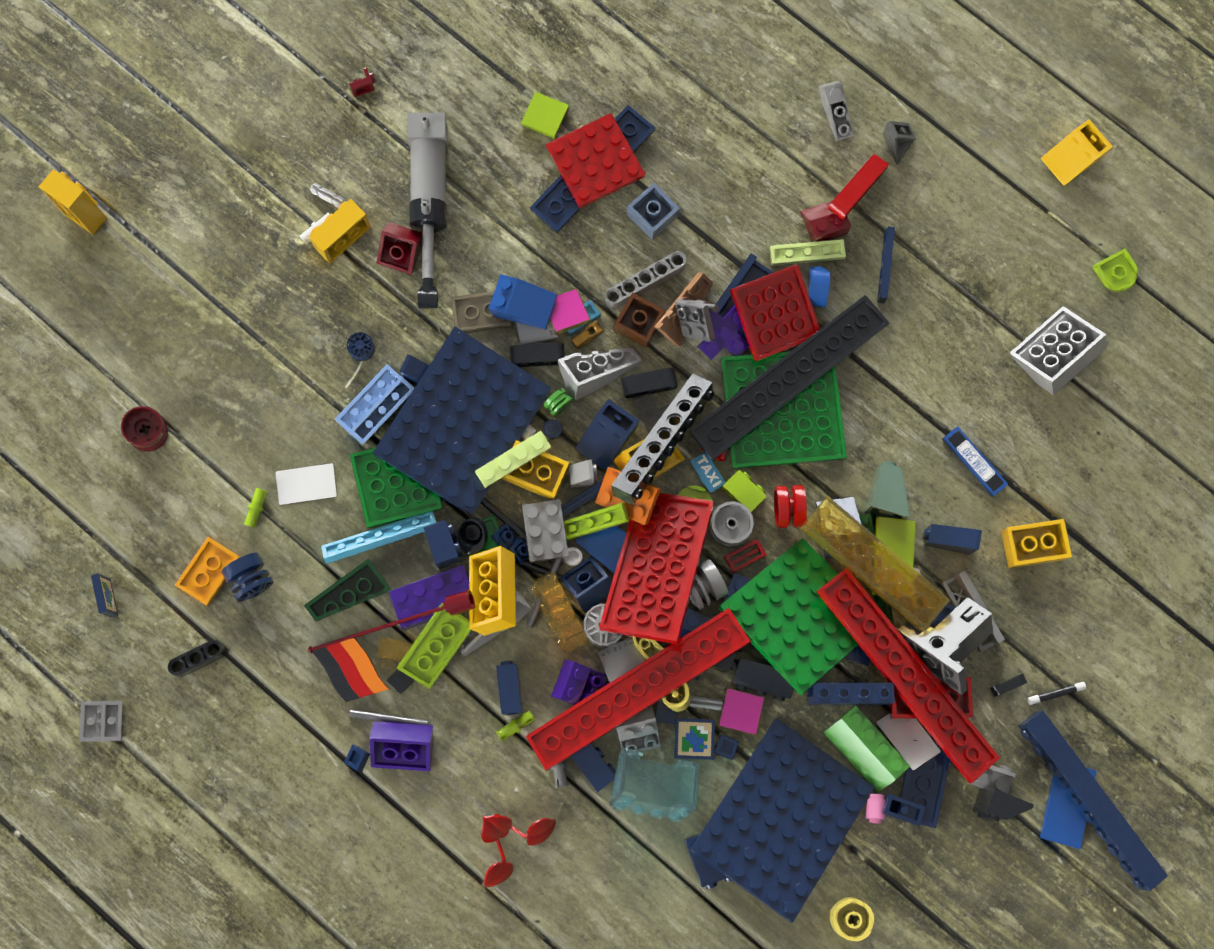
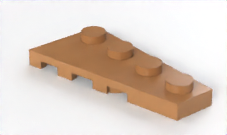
M698 272L675 302L679 299L704 301L713 282L704 273ZM674 302L655 325V328L674 346L680 347L685 336L682 335Z

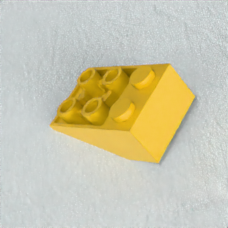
M1088 119L1047 152L1041 160L1062 185L1065 186L1106 156L1113 146Z

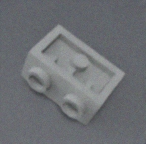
M992 765L973 783L967 782V784L978 788L997 789L1008 794L1012 779L1016 778V774L1012 773V769L1000 765L998 768Z

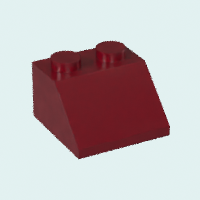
M832 201L800 212L812 242L828 241L846 235L851 228L848 216L842 220L828 210Z
M389 222L381 231L376 264L411 275L422 248V232Z

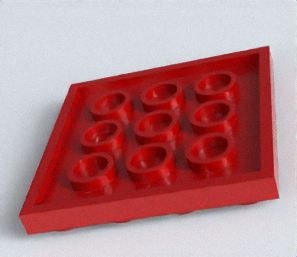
M612 113L546 144V149L579 209L645 177L644 170Z
M798 264L729 289L754 361L801 344L820 330Z

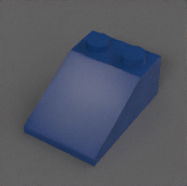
M500 274L488 309L494 317L546 330L558 295L521 279Z

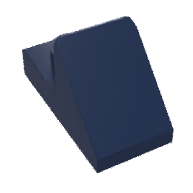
M888 794L883 814L920 826L925 806Z

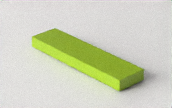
M622 502L564 521L566 541L630 522L625 503Z

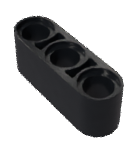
M560 342L513 345L509 348L510 362L518 367L559 365L558 359L565 357L564 344Z
M665 368L621 378L625 398H634L678 388L674 368Z
M208 641L170 660L167 667L168 671L174 676H186L223 658L226 654V647L219 641ZM214 645L219 646V652L216 655H213L211 652ZM199 653L201 660L195 664L193 658ZM181 662L183 668L177 673L175 666Z

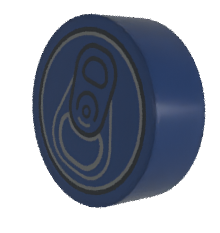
M554 419L548 420L543 427L544 435L549 439L559 438L562 434L561 423Z

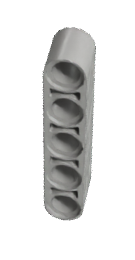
M680 251L673 252L611 287L605 293L606 306L610 309H617L626 304L632 292L625 291L626 287H632L634 289L633 293L640 296L681 273L686 265L685 254ZM680 260L682 264L675 265L673 261ZM664 269L666 273L659 274L657 270ZM648 278L650 282L643 283L641 279ZM610 296H616L618 300L612 302L608 298Z

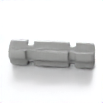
M313 183L310 188L311 193L316 196L319 195L320 198L334 204L338 208L345 202L344 198L339 195L336 196L335 193L321 187L317 183Z

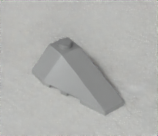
M633 348L613 349L607 353L593 351L592 354L587 355L574 353L558 359L565 387L574 400L596 392L642 363V360Z

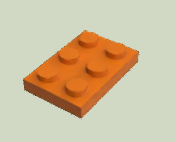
M608 467L595 503L607 508L623 502L626 505L630 519L643 525H648L660 488L647 485L641 499H637L635 504L631 505L613 496L611 485L621 471Z

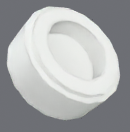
M568 548L569 557L564 558V562L570 567H576L582 562V553L578 548Z

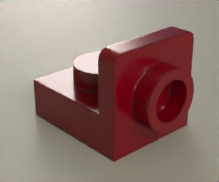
M367 67L363 68L366 78H358L349 83L354 98L375 91L373 84L376 81L373 73H368Z

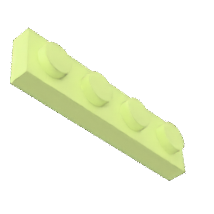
M844 239L769 247L771 266L843 260L846 258Z
M539 431L477 469L475 473L483 486L487 488L546 452L551 446L542 431Z

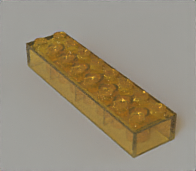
M829 496L822 500L799 528L843 567L848 568L856 578L918 631L926 630L950 601L948 597Z

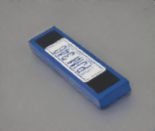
M958 426L942 439L992 497L1008 485Z

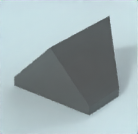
M890 121L887 123L883 135L898 165L912 142L916 140V137L909 123Z

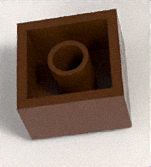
M632 292L614 323V331L647 348L657 331L655 325L663 317L666 310Z

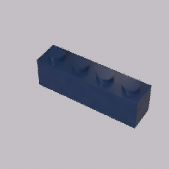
M589 744L572 755L571 758L598 793L616 779L614 774L617 771L611 763L606 764L602 758L605 755L599 747L594 748L592 744Z

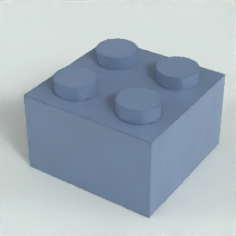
M655 183L627 206V216L651 240L679 217L680 208Z

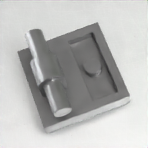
M679 299L675 302L683 336L708 342L715 339L710 312L716 313L719 309L718 305L710 304L708 301Z

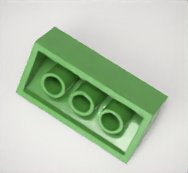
M856 705L848 709L823 732L859 774L875 787L876 793L895 781L910 767Z

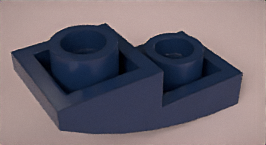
M507 524L499 527L491 535L498 546H502L515 554V562L517 564H522L529 557L527 544L523 538L517 539Z

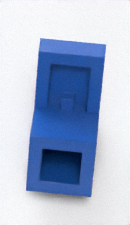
M810 266L807 292L811 304L816 307H826L830 286V272L828 268Z

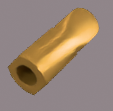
M598 320L571 339L572 344L577 350L605 331L604 328L601 329L598 325ZM592 329L595 332L593 335L589 333V331Z

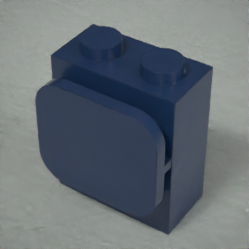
M700 834L684 839L701 887L706 886V889L717 886V882L725 879V882L731 881L690 851Z

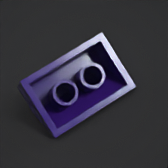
M373 722L370 734L371 767L417 771L431 770L433 726Z

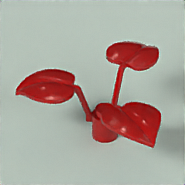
M500 814L483 816L481 839L485 843L496 841L502 858L501 863H494L487 870L484 877V886L492 887L501 884L513 872L512 863H506L499 838L507 836L511 829L521 837L527 838L528 845H538L551 835L555 828L556 819H539L528 828L527 834H524L512 826V820L509 817L501 816Z

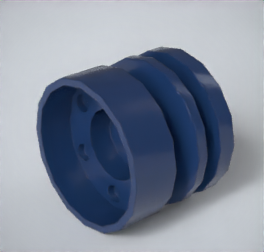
M257 552L234 560L221 571L227 584L236 583L231 588L233 594H236L234 597L237 602L246 601L262 594L274 583L273 579L268 577V570L259 571L263 568L264 563Z

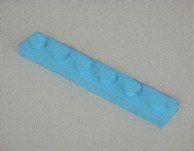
M431 511L323 545L321 547L324 561L327 564L425 532L423 527L436 523L434 513Z

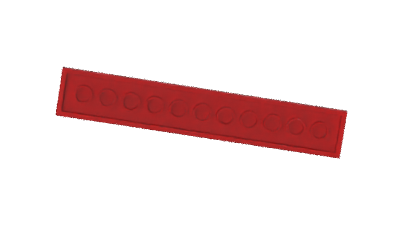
M848 568L844 569L817 591L818 595L886 680L894 684V690L969 783L977 780L1000 759L998 754Z
M728 608L680 638L678 645L671 644L529 733L526 735V738L545 771H548L745 647L751 641Z

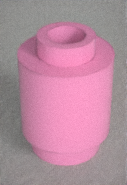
M869 794V798L866 801V819H869V823L882 824V820H886V815L883 814L886 803L885 795Z

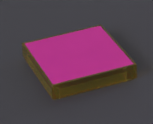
M577 288L558 294L549 320L555 335L591 323Z
M726 688L718 727L757 736L765 697Z

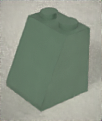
M885 461L875 470L864 513H875L877 517L903 520L909 517L910 513L902 468L896 466V463Z

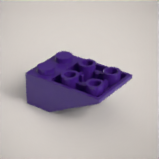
M564 659L551 697L575 705L610 682L606 674L577 662Z

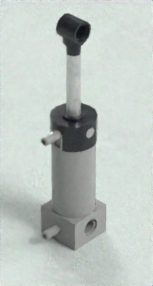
M407 113V138L410 145L409 226L416 231L422 232V286L419 288L417 295L418 308L433 309L438 308V290L434 287V232L441 231L447 226L446 152H448V125L445 113Z

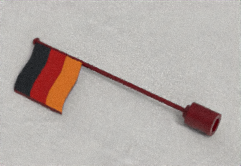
M470 590L447 596L443 603L444 606L315 647L309 646L308 652L313 653L322 664L335 690L345 702L388 690L390 688L379 677L370 657L356 638L445 610L452 616L475 609V599Z

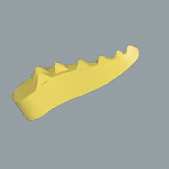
M632 636L635 646L646 660L664 649L655 640ZM687 683L662 698L664 704L672 711L680 712L687 709L690 705L691 696Z

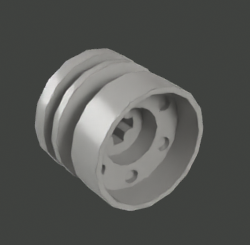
M710 559L698 565L699 574H696L689 599L698 610L704 608L702 600L707 606L711 604L710 594L716 600L729 594L722 576Z
M606 604L592 607L584 619V633L587 639L593 645L600 648H607L618 643L623 635L600 630L599 625Z

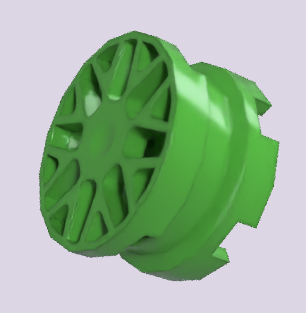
M561 388V391L557 390L546 400L544 407L551 411L550 414L553 417H556L570 406L573 398L567 396L564 388Z

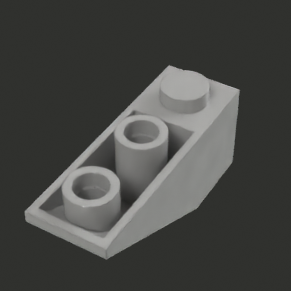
M835 81L818 86L822 105L836 141L854 136L842 82Z

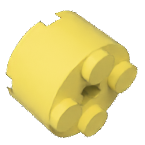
M846 897L837 901L830 910V923L833 930L844 939L861 941L867 938L872 931L874 914L871 908L863 901ZM850 915L856 916V918L853 919V924L851 922H848V920L850 919Z

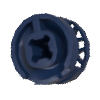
M357 332L352 334L347 340V350L356 361H367L373 356L375 345L368 334Z

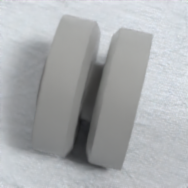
M734 501L725 502L718 506L711 516L709 524L710 534L714 541L721 546L728 548L737 547L743 544L751 534L754 525L753 515L742 503ZM729 522H733L732 525H735V526H734V527H731V526H729L728 523H729Z

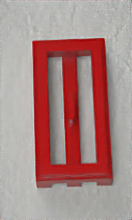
M756 539L725 555L724 559L728 567H730L732 574L766 557L767 554L759 540ZM754 545H757L758 548L740 556L739 558L733 561L730 560L731 557L739 554L740 552ZM759 551L761 552V554L756 556L755 558L737 567H734V564L748 558L749 556Z

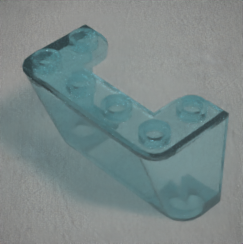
M623 748L619 753L609 803L614 810H630L633 814L637 815L650 814L653 818H670L669 820L672 822H681L682 819L696 810L699 763L679 760L673 766L639 759L643 756L642 751Z

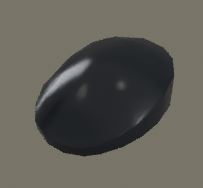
M470 517L459 527L458 543L465 553L476 554L484 548L488 532L483 520L477 517Z

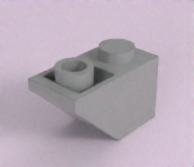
M592 459L569 466L571 488L594 485V480H597L596 465H592Z

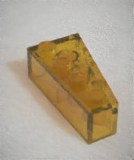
M551 571L532 581L534 586L531 587V590L535 597H540L542 604L539 606L544 615H549L551 621L548 624L553 633L557 631L560 637L557 639L562 650L566 649L569 653L589 641L579 620L575 616L570 602L566 598L561 584L557 580L556 573Z

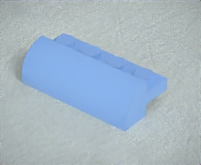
M386 364L335 418V421L363 445L411 395L414 387Z

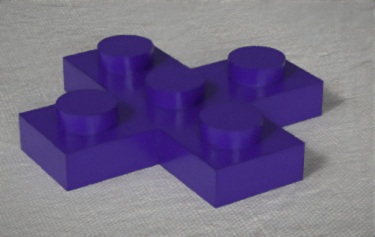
M735 305L723 318L717 312H710L715 339L711 342L702 340L697 347L710 360L723 347L732 356H741L749 347V344L738 333L742 324Z

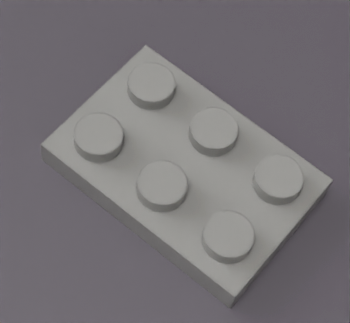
M560 499L522 505L530 563L569 557Z

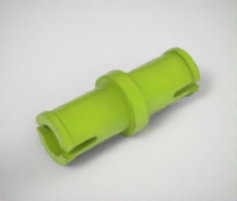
M255 488L251 504H248L249 511L244 525L256 528L260 512H263L264 509L262 506L268 491Z
M528 710L515 720L511 719L509 724L495 732L501 742H503L516 732L520 733L521 729L535 721V719Z

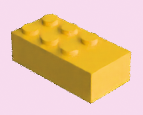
M53 169L39 185V188L65 216L92 235L95 234L107 219L97 207L98 202L92 198V195L86 191V188L78 182L74 183L71 181V178L63 171L58 173Z
M499 546L469 556V590L472 592L476 604L475 609L469 610V629L485 636L515 627V554Z

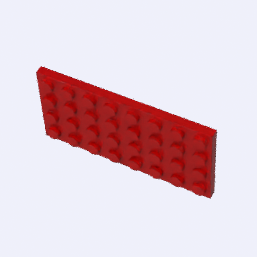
M659 493L648 525H643L630 519L599 625L600 630L678 645L714 509V501Z

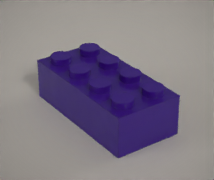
M464 565L389 591L398 620L438 608L441 603H444L447 596L469 590V578ZM434 613L401 623L400 627L402 630H407L427 623Z

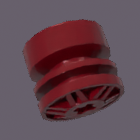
M146 406L134 407L126 412L122 418V435L139 451H156L166 442L168 437L167 424L154 409ZM146 428L149 429V430H148V432H149L148 434H145V429H146Z

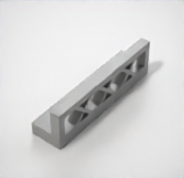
M966 571L941 583L954 607L959 606L960 598H970L988 610ZM956 580L960 586L959 593L951 592L947 584ZM993 618V633L988 636L991 642L984 646L980 644L977 647L979 652L1005 640Z

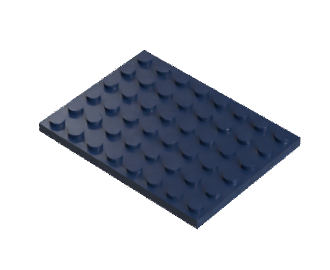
M455 326L377 445L373 455L472 516L490 486L487 488L483 486L475 471L513 448L515 441L520 440L550 392L551 387Z
M775 718L692 845L690 851L787 921L793 923L865 805L869 794L872 793L875 787Z

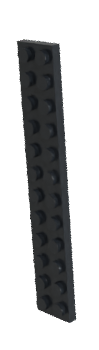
M864 295L693 426L688 432L712 461L890 323L871 300Z

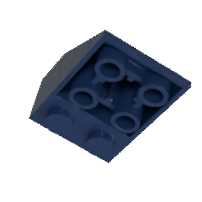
M608 399L589 425L575 450L587 459H592L594 464L606 471L639 426V420Z

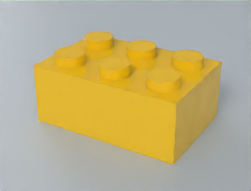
M350 199L347 202H343L334 214L328 215L320 226L314 227L310 232L309 238L314 248L330 264L367 232L371 226L367 215Z
M516 440L513 447L517 446L521 442ZM544 452L506 475L502 480L547 499L555 500L570 465L569 462Z
M1064 519L1007 527L1001 531L1008 569L1063 561L1072 557Z

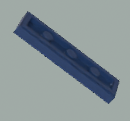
M889 226L884 233L877 302L882 304L888 298L895 227Z

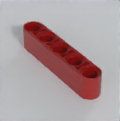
M873 154L835 197L828 210L844 220L882 176L889 164L876 154Z

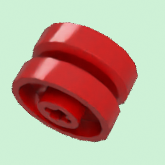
M793 485L790 493L786 486L774 487V517L777 528H787L790 524V519L794 528L806 526L807 504L803 485Z

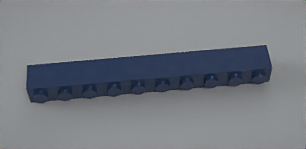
M1044 711L1034 712L1019 724L1018 727L1021 729V735L1030 741L1033 745V751L1039 757H1042L1046 768L1051 773H1054L1061 788L1067 790L1072 803L1080 807L1083 811L1084 819L1094 826L1097 836L1106 842L1109 852L1118 858L1121 868L1133 878V884L1140 890L1151 891L1168 877Z

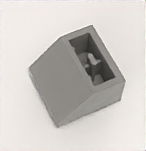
M652 705L616 727L623 756L661 747Z

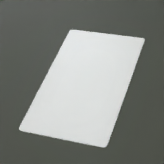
M332 463L276 471L279 505L337 496Z
M889 713L877 721L878 726L912 770H915L941 752L916 719H890Z

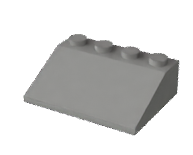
M1061 307L1010 352V356L1039 386L1055 395L1107 348L1106 334L1067 308Z

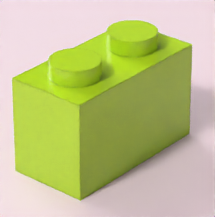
M738 470L723 485L722 490L734 502L742 503L752 513L766 499V492L760 485L756 486L751 482L752 478L745 471L741 472Z

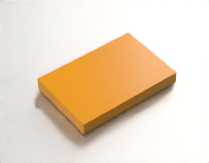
M207 537L175 586L204 605L209 606L226 581L221 573L222 569L240 558V556Z

